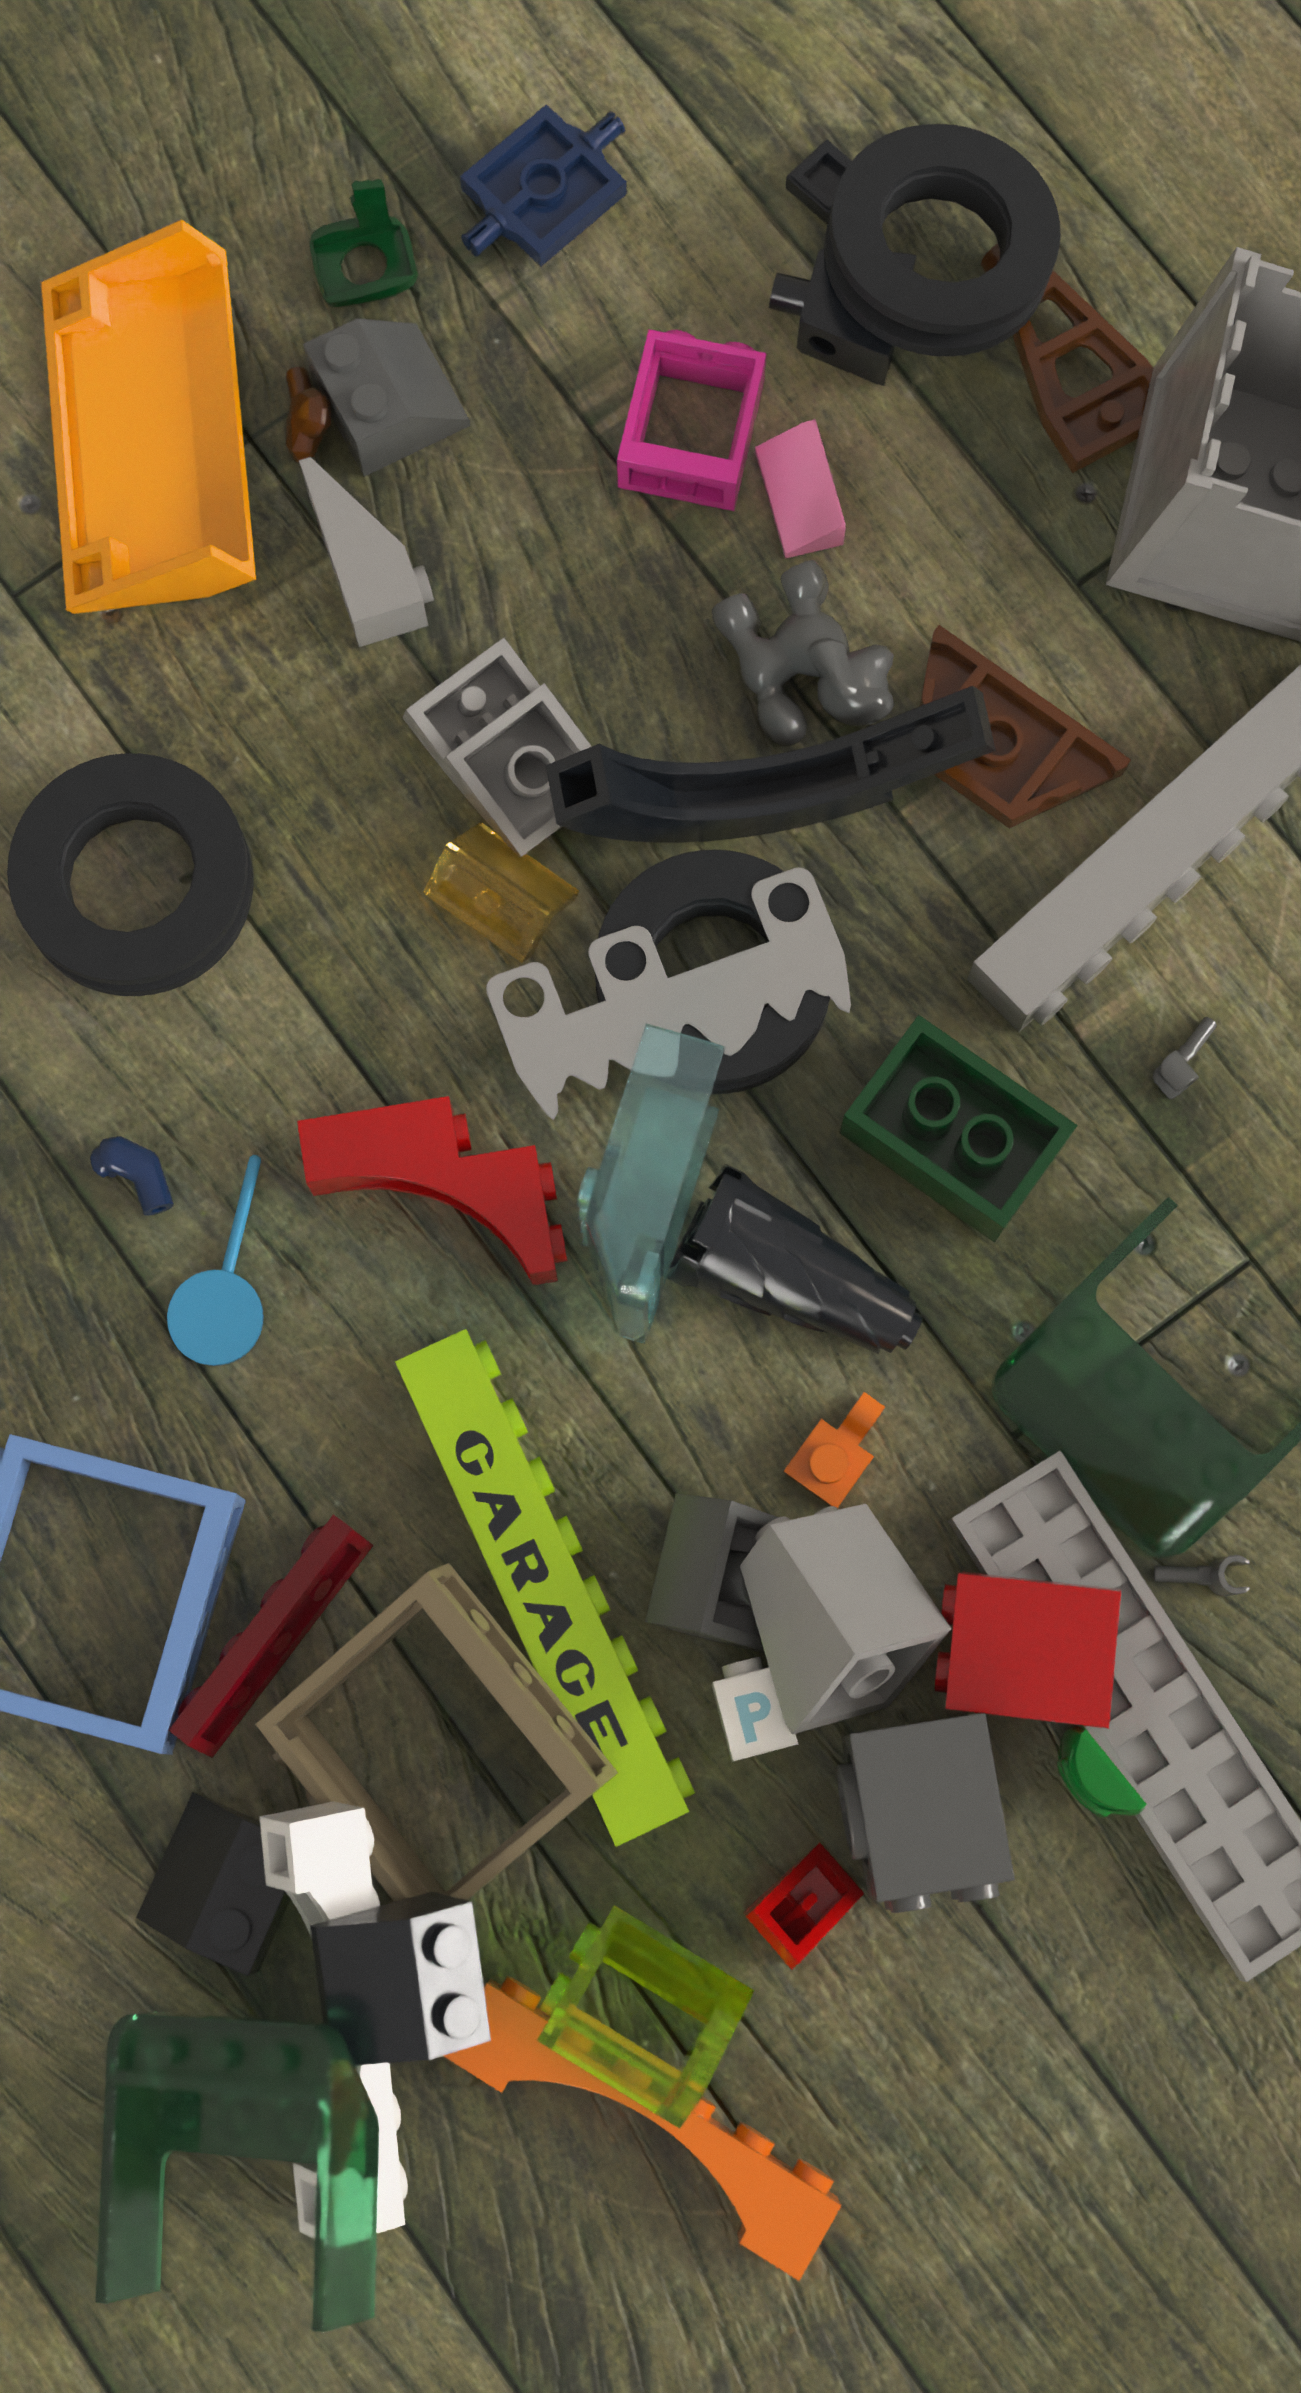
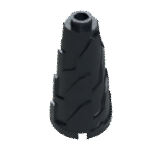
M728 1164L721 1168L709 1189L715 1191L712 1199L708 1198L705 1203L701 1201L671 1262V1271L667 1275L668 1279L684 1288L686 1286H693L768 1316L773 1314L805 1328L831 1333L879 1354L880 1349L891 1353L896 1346L904 1350L910 1346L923 1319L922 1315L914 1312L916 1302L909 1298L910 1291L877 1272L857 1254L823 1233L820 1226L758 1187L744 1172Z

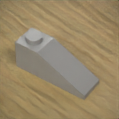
M311 457L299 460L306 489L359 647L428 626L424 604L434 601V597L424 566L412 568L405 546Z

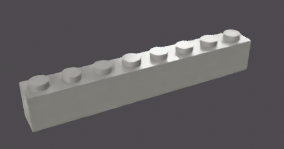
M1301 664L973 962L967 980L1018 1032L1033 1019L1040 1026L1050 1020L1067 1002L1068 999L1062 993L1078 978L1085 985L1091 982L1113 959L1107 953L1109 949L1123 937L1130 944L1137 940L1157 919V916L1152 912L1157 905L1166 897L1173 903L1179 901L1200 880L1201 875L1196 870L1211 856L1218 863L1224 860L1245 838V835L1240 831L1242 827L1254 816L1262 823L1265 822L1288 799L1289 795L1284 789L1298 776L1301 778Z

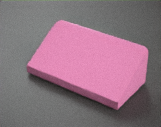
M816 420L803 422L756 446V457L785 559L843 545L846 530L845 520Z

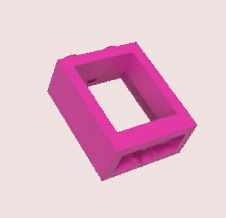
M648 329L617 457L618 488L735 511L764 387L767 353L755 351L752 347L740 342L720 344L696 339L693 335L681 330L660 332ZM660 376L744 392L728 459L644 442Z

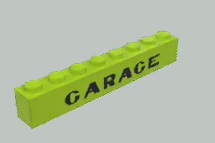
M464 1329L395 1361L535 1670L618 1772L592 1795L615 1846L618 1847L688 1813L689 1810L684 1799L695 1794V1791L679 1757L666 1762L655 1737L667 1732L651 1696L638 1701L627 1676L639 1670L623 1636L621 1635L610 1640L599 1616L611 1611L595 1575L582 1580L571 1556L582 1552L583 1549L567 1515L557 1520L553 1518L544 1497L556 1491L540 1457L538 1456L527 1461L517 1438L527 1434L528 1431L513 1398L502 1403L498 1399L490 1380L500 1376L501 1372L486 1340L474 1345L467 1329Z

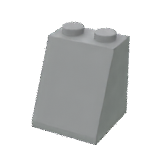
M867 1504L843 1509L830 1506L818 1511L814 1515L792 1520L788 1517L776 1518L758 1531L755 1537L756 1544L740 1565L783 1718L792 1734L888 1708L951 1631V1627Z

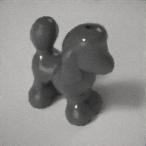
M805 561L791 567L782 574L780 580L792 614L783 621L776 633L769 639L759 637L757 634L761 621L753 602L750 601L747 594L733 595L722 600L712 608L713 622L719 632L731 643L739 656L741 674L745 684L752 692L757 694L758 723L765 735L774 743L781 746H792L799 743L806 735L807 722L804 713L798 704L784 694L783 685L798 673L820 677L818 680V700L824 711L841 723L850 726L873 724L888 716L893 709L894 701L888 688L887 674L892 666L894 654L887 646L878 644L850 652L847 636L841 625L833 617L821 612V605L826 599L829 585L827 575L816 561Z

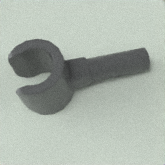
M1204 1017L1184 1045H1181L1178 1050L1169 1054L1153 1072L1154 1082L1168 1099L1172 1100L1199 1078L1187 1062L1197 1054L1216 1029L1217 1024L1211 1018Z
M1232 1555L1217 1558L1209 1566H1154V1582L1208 1585L1211 1591L1223 1597L1243 1594L1250 1590V1587H1232L1227 1583L1224 1573L1227 1565L1243 1566L1250 1564V1561L1243 1556Z

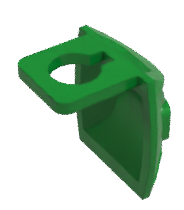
M1072 1726L1065 1731L1058 1749L1057 1767L1066 1787L1074 1798L1091 1813L1099 1817H1107L1109 1814L1137 1815L1141 1813L1147 1805L1146 1802L1086 1729L1078 1726Z

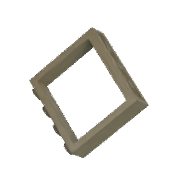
M449 1563L426 1572L255 1724L276 1750V1753L272 1755L274 1760L281 1766L290 1768L305 1787L306 1798L310 1806L338 1802L365 1809V1818L371 1826L374 1838L373 1851L369 1856L370 1871L389 1895V1903L432 1891L468 1901L618 1773ZM424 1611L567 1788L447 1891L442 1888L307 1716L308 1713Z

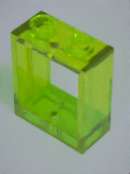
M614 1905L601 1928L588 1922L568 1957L579 1964L572 1979L560 1972L539 2009L550 2015V2018L537 2041L680 2129L703 2096L755 1990ZM602 1961L702 2022L678 2070L577 2008L580 1999Z

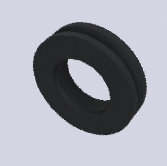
M923 124L906 127L880 137L869 144L851 161L842 174L835 191L825 233L824 258L831 285L845 309L859 324L876 337L901 349L930 356L949 357L977 353L989 349L1014 335L1036 311L1057 260L1061 238L1060 219L1055 200L1045 180L1023 155L1005 142L979 130L958 125ZM926 199L955 202L978 214L994 232L1000 249V259L995 267L978 278L954 283L927 279L905 267L888 248L882 231L883 222L890 213L906 203Z
M141 753L107 755L81 763L55 778L40 791L22 815L13 835L8 855L7 876L10 897L16 915L27 934L44 957L66 977L87 988L106 994L119 996L154 995L170 991L193 981L211 969L232 947L246 922L251 907L254 883L251 855L242 830L229 804L221 793L197 772L183 764L155 755ZM132 820L158 822L180 834L190 847L194 870L190 890L176 911L154 926L129 932L104 929L81 915L74 904L70 881L74 861L90 839L111 825Z
M699 850L670 857L642 872L624 888L606 914L598 938L631 926H641L649 931L657 948V945L675 926L695 917L723 915L747 923L769 942L752 900L751 892L753 886L758 881L785 871L761 858L730 850ZM784 883L772 890L769 895L768 906L771 913L777 919L793 922L806 914L809 907V898L805 890L793 883ZM619 942L608 950L605 958L606 968L613 977L619 980H632L644 971L646 955L643 949L633 942ZM595 974L596 994L598 1003L606 1000ZM812 990L805 991L796 1017L791 1021L782 1017L767 1004L763 1008L755 1033L741 1050L732 1056L722 1053L695 1027L685 1024L680 1034L678 1065L674 1077L652 1078L668 1086L700 1094L735 1093L771 1081L795 1064L811 1046L823 1025L830 997L821 996Z

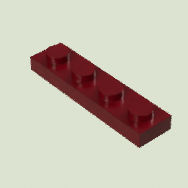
M334 1514L325 1525L316 1528L305 1540L301 1549V1557L286 1577L276 1581L266 1591L261 1600L260 1611L244 1632L233 1636L224 1646L219 1658L220 1663L206 1682L193 1689L185 1697L178 1710L179 1717L170 1727L169 1731L187 1746L213 1758L374 1545Z

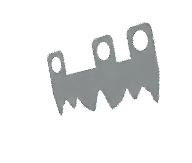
M793 868L762 879L753 886L751 892L752 900L769 942L667 978L651 934L644 927L631 926L594 940L589 947L588 954L606 1001L565 1015L549 970L543 964L531 962L493 976L487 983L486 991L515 1070L545 1114L552 1120L555 1119L558 1113L557 1094L562 1091L569 1076H574L599 1090L605 1088L608 1079L609 1060L616 1061L636 1074L657 1078L674 1077L678 1065L680 1034L685 1024L695 1027L722 1053L732 1056L741 1050L755 1033L766 1003L782 1017L791 1021L796 1017L805 991L812 990L821 996H829L840 1010L849 1013L851 1001L845 954L813 875L804 868ZM784 883H793L805 890L809 898V907L806 914L793 922L777 919L771 913L768 906V899L772 890ZM623 941L639 945L646 955L644 971L637 978L627 981L613 977L608 972L605 964L608 950L616 943ZM519 978H529L536 981L544 992V1003L541 1009L529 1017H518L511 1014L503 1002V994L509 983Z

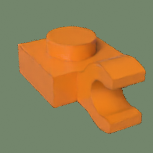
M863 1392L838 1429H835L821 1419L783 1473L828 1506L838 1508L874 1458L873 1455L860 1447L859 1444L879 1418L885 1406Z

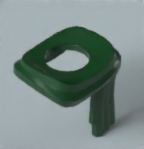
M381 179L374 181L355 180L351 184L353 195L350 197V201L357 217L323 225L311 235L310 253L321 295L330 307H345L391 298L409 289L418 278L408 232L397 218L389 216L385 187ZM359 246H371L384 254L387 260V267L384 275L379 280L358 285L344 277L342 273L344 257L352 249Z

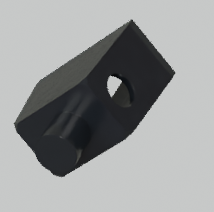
M824 248L818 251L811 280L777 272L770 296L769 309L800 316L797 349L812 358L872 383L885 386L895 346L866 330L845 309L831 285L825 264ZM893 252L905 267L914 271L917 255Z

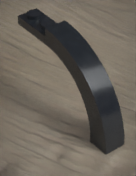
M970 686L840 738L770 756L723 762H668L623 754L599 743L546 765L557 825L602 838L637 842L682 843L763 835L840 818L894 800L892 790L994 752L996 749L983 692L974 686Z

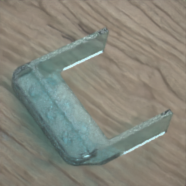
M646 1023L600 1169L587 1168L576 1206L581 1207L578 1220L582 1221L580 1233L584 1234L582 1245L589 1247L591 1264L620 1337L646 1344L653 1325L670 1265L719 1113V1108L709 1106L708 1101L725 1050V1046Z

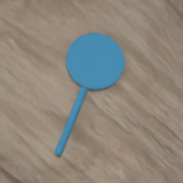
M251 1155L248 1160L222 1269L203 1271L185 1280L173 1294L168 1307L167 1325L174 1344L186 1357L204 1365L219 1366L239 1360L254 1347L262 1331L264 1315L260 1298L255 1289L245 1279L234 1274L261 1165V1158L258 1155Z

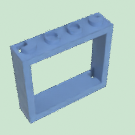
M9 1434L6 1447H0V1562L31 1462L205 1508L141 1726L0 1689V1711L159 1754L172 1755L177 1737L169 1729L179 1717L178 1710L181 1703L191 1692L246 1500L237 1493Z

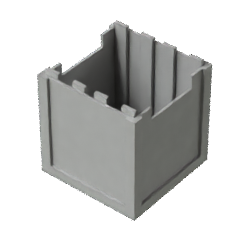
M1236 247L1153 367L1106 585L1301 642V292L1285 287L1292 278L1294 270L1260 260L1261 254Z

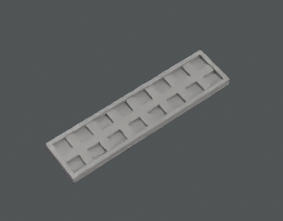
M1058 1451L952 1517L948 1523L981 1574L1122 1589L1109 1728L1078 1725V1727L1086 1729L1146 1802L1145 1809L1135 1815L1240 1981L1248 1982L1300 1947L1301 1821L1062 1452Z

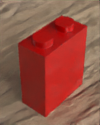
M971 1572L958 1573L957 1585L945 1584L941 1614L947 1623L953 1626L951 1652L939 1651L935 1676V1691L947 1693L945 1709L1109 1728L1122 1589Z

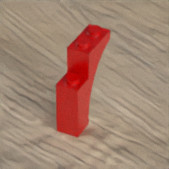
M449 1096L297 1121L305 1180L313 1196L353 1190H391L436 1200L470 1216L491 1231L518 1260L532 1285L558 1281L555 1263L566 1262L567 1255L562 1225L548 1224L545 1201L557 1200L551 1162L538 1163L535 1145L461 1157V1152L472 1151L466 1113L454 1115Z

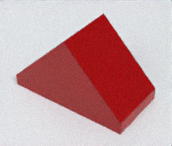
M818 1843L744 1910L743 1914L792 1970L865 1893L825 1847Z

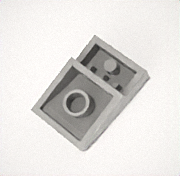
M502 638L407 708L402 718L465 798L500 838L521 858L562 827L556 824L546 765L592 746L546 684L543 683L541 686L538 684L506 639Z

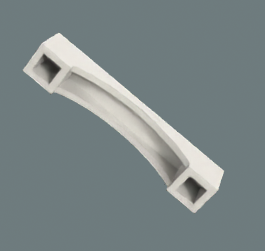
M328 1802L260 1816L266 1886L284 1890L288 1894L303 1918L310 1936V1925L380 1906L378 1895L372 1887L369 1856L372 1854L374 1847V1838L371 1826L365 1818L364 1808L338 1802ZM389 2063L345 2067L329 2065L327 2087L315 2136L306 2158L293 2162L299 2232L329 2247L405 2225L403 2200L407 2195V2178L399 2162L396 2131L399 2129L401 2115L398 2101L392 2093Z

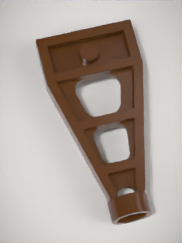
M998 243L985 254L981 261V266L985 273L995 267L1000 259ZM1052 271L1040 303L1046 300L1053 301L1070 320L1073 328L1043 343L1038 339L1030 320H1028L1012 336L1041 424L1072 473L1138 439L1153 367L1148 359L1056 272ZM1078 347H1084L1091 350L1109 367L1112 379L1073 398L1068 396L1061 387L1055 369V361L1057 358Z

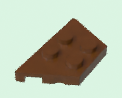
M938 625L934 630L920 706L974 686L983 692L996 749L994 752L934 774L936 777L1008 828H1012L1122 776L1131 762L1130 758L941 625Z

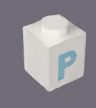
M760 1657L722 1666L725 1679L714 1681L712 1688L731 1762L798 1745L796 1734H792L785 1724L769 1667L763 1669Z

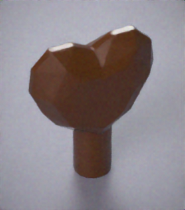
M293 367L288 370L285 376L291 399L286 423V446L294 461L299 463V460L315 456L324 433L331 425V402L322 391L312 388L309 372L306 368Z

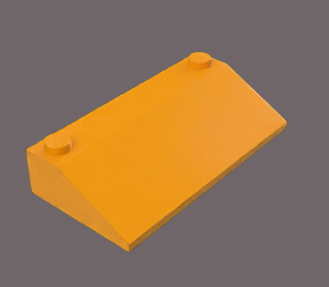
M179 220L41 282L66 611L73 614L208 598L256 580L226 250L185 221Z

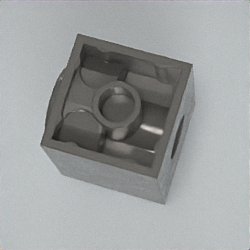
M986 1713L860 1732L841 1737L845 1763L837 1765L836 1773L843 1824L852 1859H861L868 1898L876 1902L884 1901L885 1910H891V1913H899L932 1907L930 1894L950 1891L952 1900L958 1899L959 1902L1000 1896L998 1883L1015 1881Z

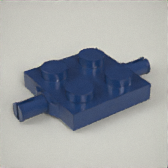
M546 104L460 176L461 190L483 210L485 215L480 222L461 235L462 242L468 251L471 250L472 254L477 257L496 239L504 236L506 239L516 242L542 267L627 195V181L606 162L602 152L617 137L625 133V127L620 118L616 117L615 119V113L609 111L606 113V116L585 132L567 124Z

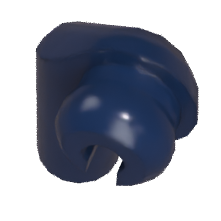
M122 1136L103 1139L100 1146L93 1149L90 1155V1163L94 1172L102 1178L118 1175L132 1181L144 1215L159 1214L174 1206L160 1160L155 1152Z

